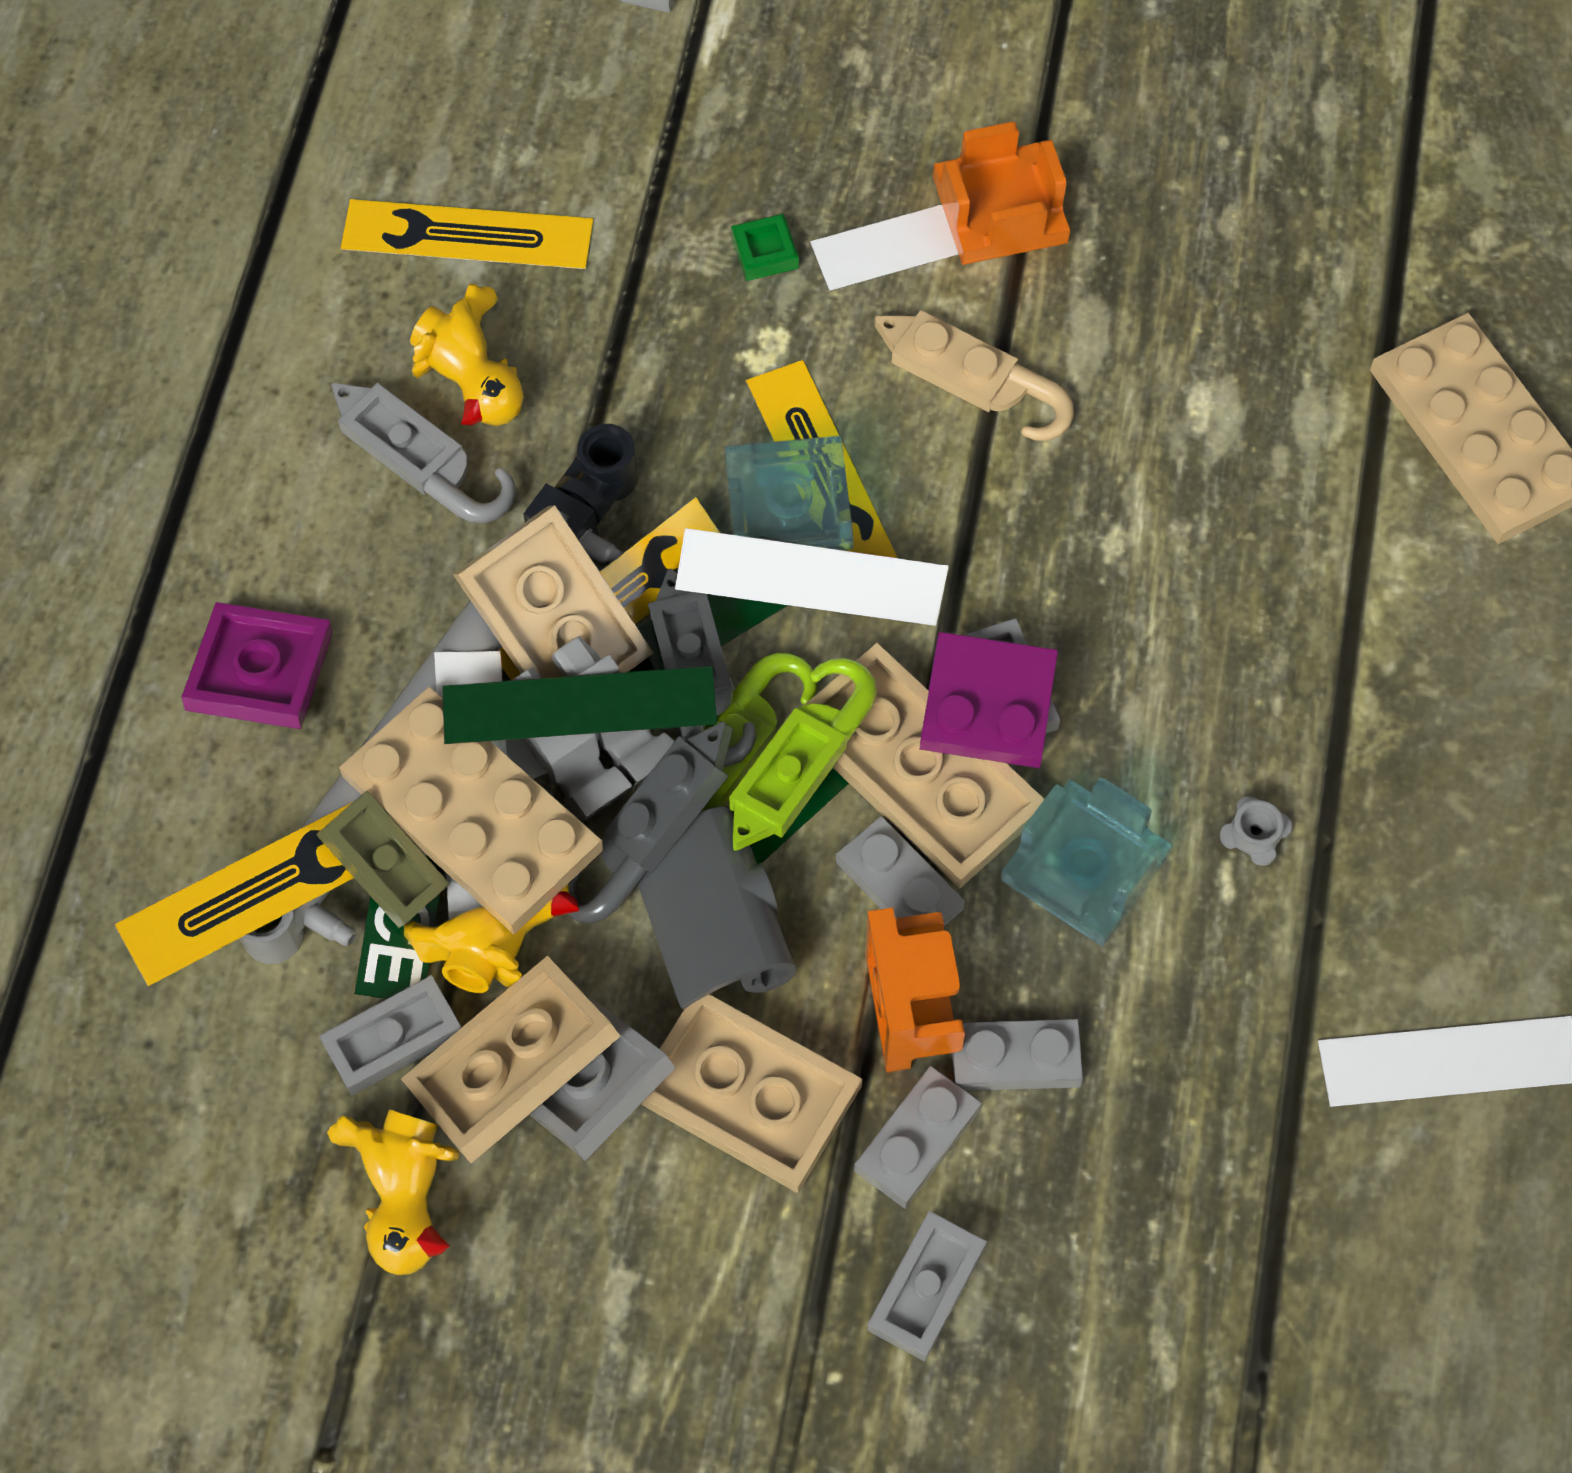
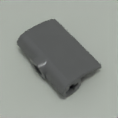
M720 806L700 812L653 873L647 871L637 883L679 1006L682 1009L738 980L741 981L746 991L759 993L784 985L796 973L794 960L777 918L779 915L777 903L763 864H757L751 845L738 851L733 850L734 811L730 810V807Z

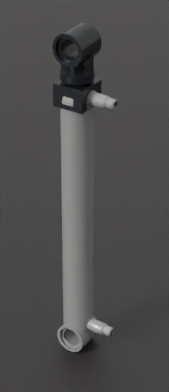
M611 423L598 424L585 431L577 444V457L554 487L545 483L523 513L524 521H528L547 506L555 505L591 559L602 565H609L624 552L618 550L614 544L598 535L597 525L614 502L626 498L637 484L635 445L630 433L624 428ZM604 460L617 461L616 464L611 466L597 465ZM469 600L362 746L426 688L430 687L436 692L434 652L498 651L502 648L471 600ZM340 774L301 828L348 805L361 794ZM330 890L281 916L280 918L282 919L274 930L267 933L252 931L239 939L246 952L254 960L264 964H279L290 959L299 950L303 941L305 926L328 940H335L343 946L352 944L356 937V931L345 924L343 919L320 906L331 892Z

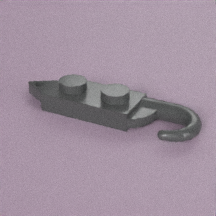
M668 569L656 601L648 603L664 668L666 670L713 666L716 715L718 716L727 710L733 702L734 695L707 594L676 590L672 586H676L677 573L672 569ZM745 723L743 726V736L740 741L733 747L728 748L724 767H729L742 761L752 751L756 740L753 723ZM705 726L680 727L682 738L687 740L705 731Z
M720 722L687 740L678 736L603 832L606 836L602 843V856L606 866L613 873L612 877L592 901L586 903L580 902L576 894L577 883L582 871L568 883L569 893L577 900L580 911L567 914L568 916L581 923H595L606 919L619 908L647 871L653 873L728 777L723 772V767L733 730L732 727L725 722Z

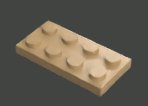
M1469 313L1373 359L1370 372L1497 544L1572 507V448Z
M876 643L856 660L865 666L875 679L877 691L875 701L869 713L848 740L846 750L833 768L960 889L1046 812L1047 801L1007 763L919 750L929 691L884 648ZM840 674L805 705L815 703L841 710L855 690L854 682L849 677Z
M430 687L426 688L339 767L342 777L361 795L368 791L414 844L512 934L518 932L603 851L602 840L491 741L444 744L443 698Z

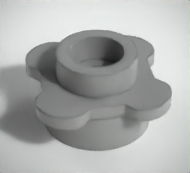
M1244 797L1236 805L1237 812L1233 821L1221 828V843L1226 848H1238L1249 854L1252 862L1256 865H1269L1276 857L1275 847L1280 839L1290 835L1292 822L1287 815L1280 813L1271 803L1258 800L1255 797ZM1252 827H1259L1262 833L1260 835H1253L1250 829Z

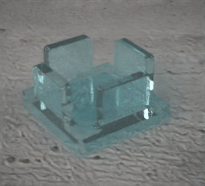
M841 436L725 446L733 535L836 550L853 549V530Z
M1102 777L1093 786L1092 793L1070 779L1064 788L1056 784L1022 830L1020 846L1002 870L1000 880L1103 947L1170 855L1173 845L1148 829L1152 810L1144 803Z

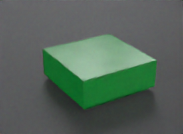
M784 213L731 226V238L745 281L799 269V256Z

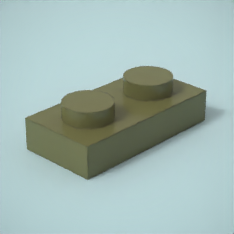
M368 791L360 795L316 834L398 928L410 921L450 884Z

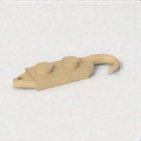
M922 310L916 316L875 317V328L892 352L891 363L987 412L991 410L999 412L1010 409L1018 404L1026 394L1050 405L1056 414L1053 422L1040 428L1024 426L1021 430L1024 437L1035 441H1049L1060 437L1069 429L1074 418V406L1068 392L1057 383L1019 365L1017 358Z

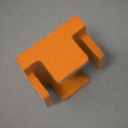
M1007 122L964 132L960 157L934 164L933 180L962 265L1068 243L1070 228L1063 211L1066 178L1052 140L1041 141L1040 144L1038 142L1017 147L1018 127L1016 122Z
M893 907L868 911L865 957L886 1073L911 1069L912 1060L917 1058L962 1051L965 1037L963 1020H954L950 996L959 993L960 981L951 935L948 931L944 930L942 913L934 912L895 918Z

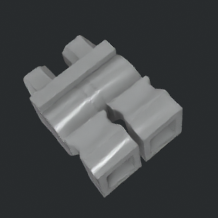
M580 636L561 647L551 657L564 677L620 673L619 667L610 654L600 659L596 652ZM532 667L511 681L541 678ZM649 729L524 739L539 763L548 772L551 783L559 786L563 791L566 807L582 823H585L623 797L628 790L632 791L642 784L674 743V740L666 733L655 736L651 734ZM599 748L607 752L613 760V767L611 769H605L601 764Z

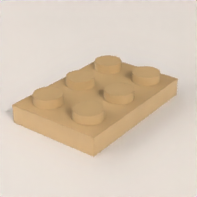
M555 505L547 506L453 573L457 582L521 674L533 667L541 679L564 677L551 657L557 650L578 636L596 652L600 659L610 654L619 667L620 673L629 672L654 653Z
M546 956L403 1076L401 1080L470 1163H473L621 1036L596 1006Z
M709 994L683 1010L661 1045L660 1050L668 1056L676 1068L640 1105L794 1192L799 1193L861 1089L862 1078Z

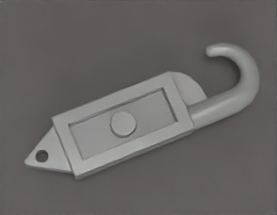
M338 383L331 384L341 414V418L338 420L341 432L423 495H430L457 517L470 523H488L499 519L510 510L515 501L516 486L513 477L504 468L500 467L495 471V476L501 482L502 490L500 495L488 503L477 502L459 489L468 472L467 455L459 443L379 383H376L372 388Z

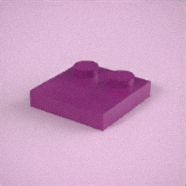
M215 602L181 696L185 711L301 729L333 635L330 620Z
M938 632L919 750L1040 768L1058 650Z

